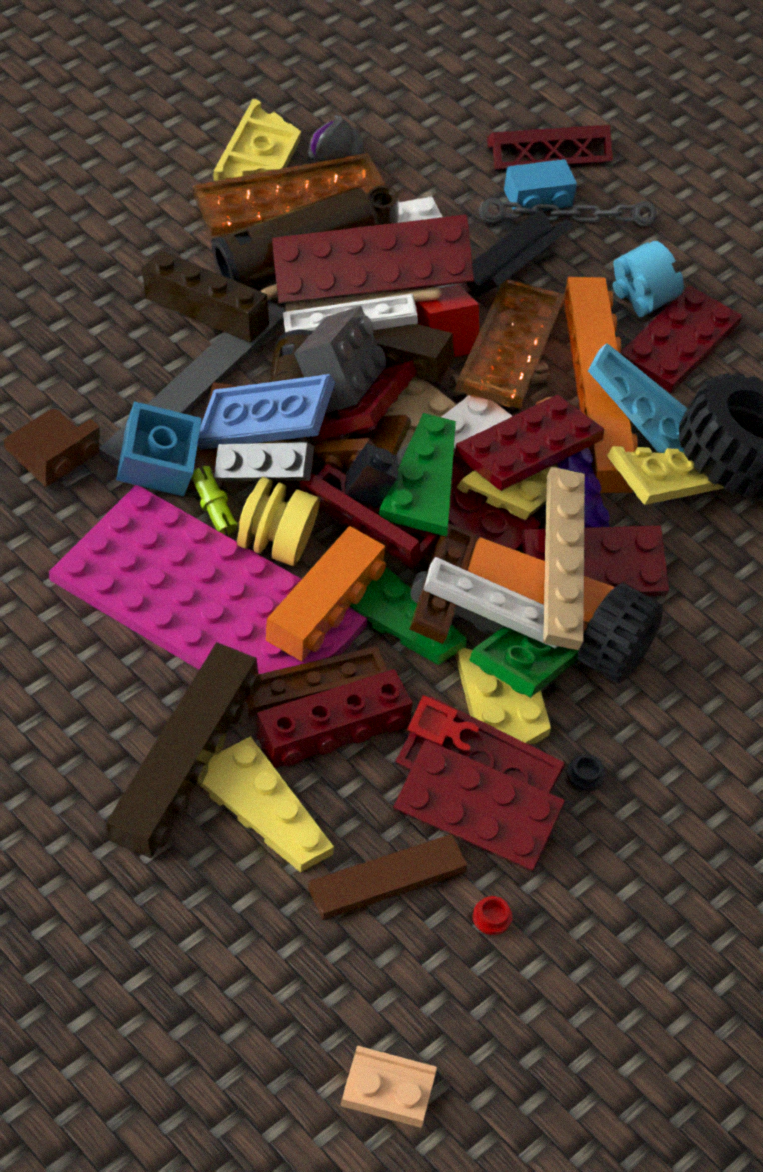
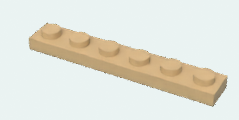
M551 467L547 474L543 643L579 650L583 643L585 474Z

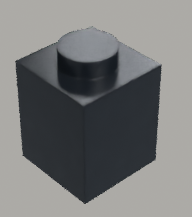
M366 443L346 472V495L377 508L398 479L397 456L384 448H377Z

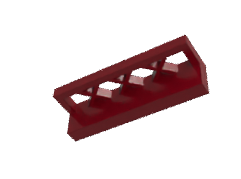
M610 125L493 132L487 136L488 148H493L495 170L507 169L508 166L566 159L568 165L613 161ZM603 141L604 155L594 156L585 147L589 142ZM572 143L578 150L571 158H565L556 150L560 144ZM543 145L549 152L542 160H536L527 152L531 146ZM514 147L520 154L513 162H502L501 148ZM582 152V153H583L585 156H587V157H578V156H579V154ZM553 154V155L556 156L558 159H549V158H550V156ZM524 156L528 161H520V159Z
M329 464L317 476L311 473L310 481H299L301 491L320 498V510L345 526H351L385 545L387 553L412 569L439 538L438 534L397 524L396 527L379 516V509L383 500L378 508H373V506L369 505L368 509L355 501V498L346 495V475ZM332 478L340 483L342 492L326 481ZM419 533L425 539L419 544V540L409 534Z

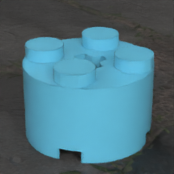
M658 241L644 243L613 262L616 281L613 282L614 292L620 299L626 297L632 303V307L639 317L655 311L683 293L684 282L681 271L675 273L672 263L676 262L675 258Z

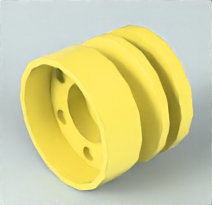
M261 477L244 505L239 521L237 546L247 549L255 538L254 552L261 554L269 541H272V559L296 566L313 530L320 506V498L296 490L289 502H285L286 485L278 483L271 496H269L272 480Z

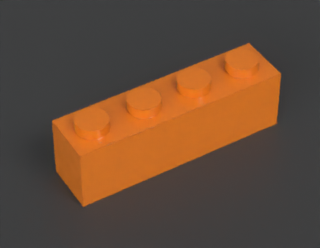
M349 526L267 618L266 641L301 662L311 651L316 652L321 647L325 634L332 627L337 628L341 624L346 610L351 604L356 605L360 602L372 580L377 581L382 576L386 568V562H384L385 545Z
M480 537L475 543L467 571L544 605L545 561ZM584 576L583 634L600 603L615 588Z

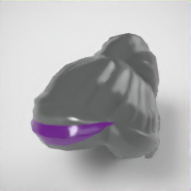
M335 115L336 120L324 124L314 132L308 151L309 158L313 161L317 160L322 163H334L340 160L348 161L349 163L360 161L363 155L362 136L357 129L350 126L340 115Z

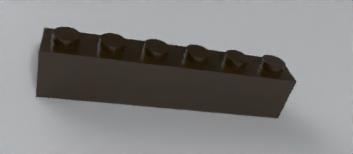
M216 642L107 820L106 825L111 842L151 859L158 847L163 848L171 835V825L177 815L182 816L185 813L190 802V793L195 785H200L204 781L208 772L209 761L214 754L218 755L221 752L231 724L236 725L243 713L245 700L248 695H254L259 687L261 675L258 674L256 657Z

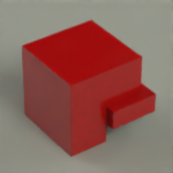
M460 285L440 288L442 295L437 300L415 302L418 325L452 333L454 357L480 352L479 304Z

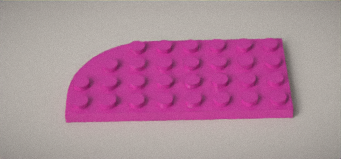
M135 485L49 571V580L199 670L216 642L256 657L258 674L341 655L367 626V618L349 607L341 624L337 628L332 627L325 634L321 647L316 652L311 651L302 662L267 642V618L302 579L252 550L237 546V542L138 485Z

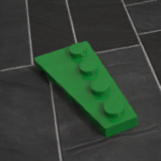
M426 413L422 414L398 467V479L385 496L379 509V516L392 523L447 537L456 421Z
M387 567L377 581L372 580L366 587L365 594L360 602L356 605L352 603L350 606L351 609L366 617L372 623L373 629L382 634L386 632L400 638V644L437 665L457 654L462 648H466L467 638L452 625L443 644L409 630L417 603L411 598V588Z

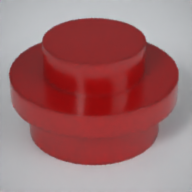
M489 896L479 901L474 907L473 922L481 932L488 935H499L510 927L512 911L504 899L497 896Z

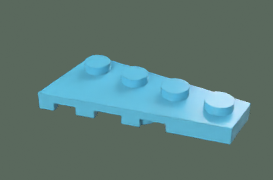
M606 343L599 349L588 372L658 453H665L667 448L679 449L680 452L684 453V448L681 447L679 439V423L687 408Z

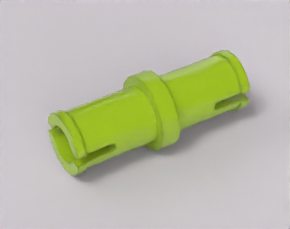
M203 466L204 474H202L200 468H197L193 471L191 480L194 482L201 497L200 505L203 511L208 512L218 532L226 535L224 531L226 528L228 535L237 530L238 524L227 505L228 497L225 491L220 490L209 466Z

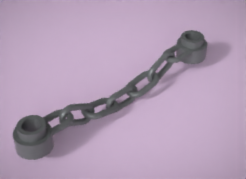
M488 198L479 206V216L488 224H494L501 219H518L522 214L532 215L539 211L538 209L555 210L551 211V215L554 217H547L549 221H556L559 216L573 217L577 222H597L601 217L614 216L618 221L632 222L638 227H645L653 223L656 218V209L648 201H641L635 205H619L615 210H601L596 205H578L572 211L559 210L553 204H536L532 209L522 208L519 203L502 202L497 198ZM489 205H495L497 207V215L493 216L489 214ZM505 207H516L513 209V213L516 215L505 214ZM641 208L648 210L649 216L647 219L640 216ZM630 209V217H620L623 215V211L620 210ZM578 210H596L593 212V215L596 217H578L581 215V212Z

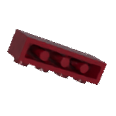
M395 669L257 712L255 734L267 759L274 768L283 765L291 766L299 763L302 759L317 754H328L338 747L353 742L362 743L372 736L402 729L405 725L410 724L413 702Z

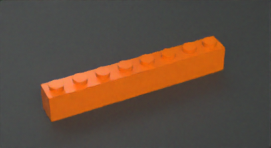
M568 277L563 301L579 407L582 413L604 428L603 440L587 447L593 457L591 464L594 475L600 482V493H632V488L607 455L612 446L623 447L625 452H635L638 440L637 435L631 432L633 423L588 372L599 349L606 343L619 353L621 352V339L615 336L617 315L611 312L613 292L607 289L606 277Z

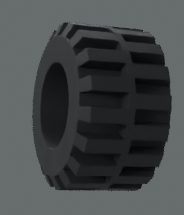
M625 583L619 584L603 599L588 623L583 634V643L578 652V661L617 684L622 682L637 668L653 642L662 620L663 605Z

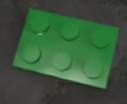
M504 626L476 646L471 653L469 661L479 666L484 673L495 676L507 683L517 693L531 698L578 660L579 650L561 646L553 648Z

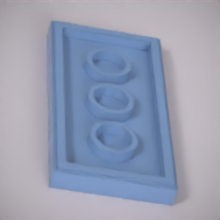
M330 374L213 390L200 426L197 446L202 450L218 448V444H251L318 436L335 381Z

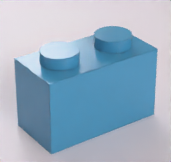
M566 159L508 166L504 191L509 202L519 203L522 208L532 209L536 204H553L558 208L573 206L577 183Z

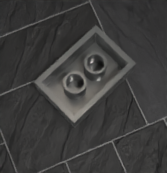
M362 306L326 316L294 353L304 377L330 374L334 379L335 385L325 413L356 405L386 367L385 353L376 343L372 322L368 316H365Z

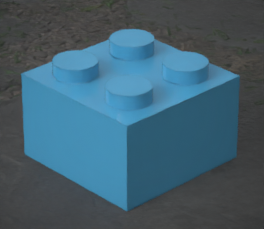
M134 401L125 427L116 480L184 497L193 475L202 418Z

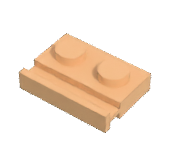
M357 1046L341 1106L422 1128L437 1067Z

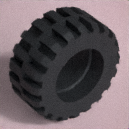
M729 373L710 378L700 387L679 423V439L681 447L684 448V454L688 461L692 460L694 462V468L700 474L704 473L708 477V481L714 485L719 484L724 487L725 491L732 494L734 492L740 493L741 497L752 498L756 496L757 499H763V382L760 381V378L754 376L745 377L741 373H734L731 376Z

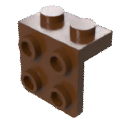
M50 409L4 439V448L40 483L47 487L99 453L100 427L92 419L76 427L60 411Z
M407 415L383 416L378 421L377 427L370 432L358 434L357 431L351 432L349 439L318 441L314 448V454L323 462L324 467L329 464L346 475L347 470L366 443L377 448H384L396 456L411 425V419Z

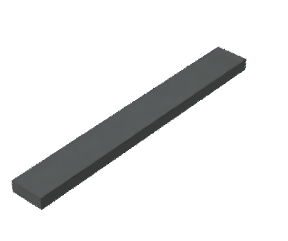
M268 301L270 325L251 343L224 332L147 405L188 415L210 394L213 382L222 383L284 324L283 312H286V310ZM126 424L99 448V457L117 468L119 466Z

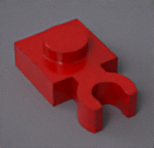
M423 695L407 731L442 746L445 738L448 737L452 739L453 745L458 750L468 752L471 746L460 740V732L469 730L476 734L479 728L472 722L457 723L453 721L457 710Z

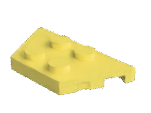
M253 99L214 169L213 180L236 181L281 178L300 142L301 131L292 124L286 123L277 113L273 112L269 115L261 109V102Z
M558 463L503 491L497 489L475 470L464 477L457 488L463 493H467L471 489L487 496L486 503L497 508H504L511 514L527 520L546 505L547 474L551 467L558 468Z
M462 648L458 651L455 657L470 716L527 744H536L549 736L551 726L541 690L531 698L517 693L507 683L495 676L484 673L479 666L470 662L469 659L473 650Z

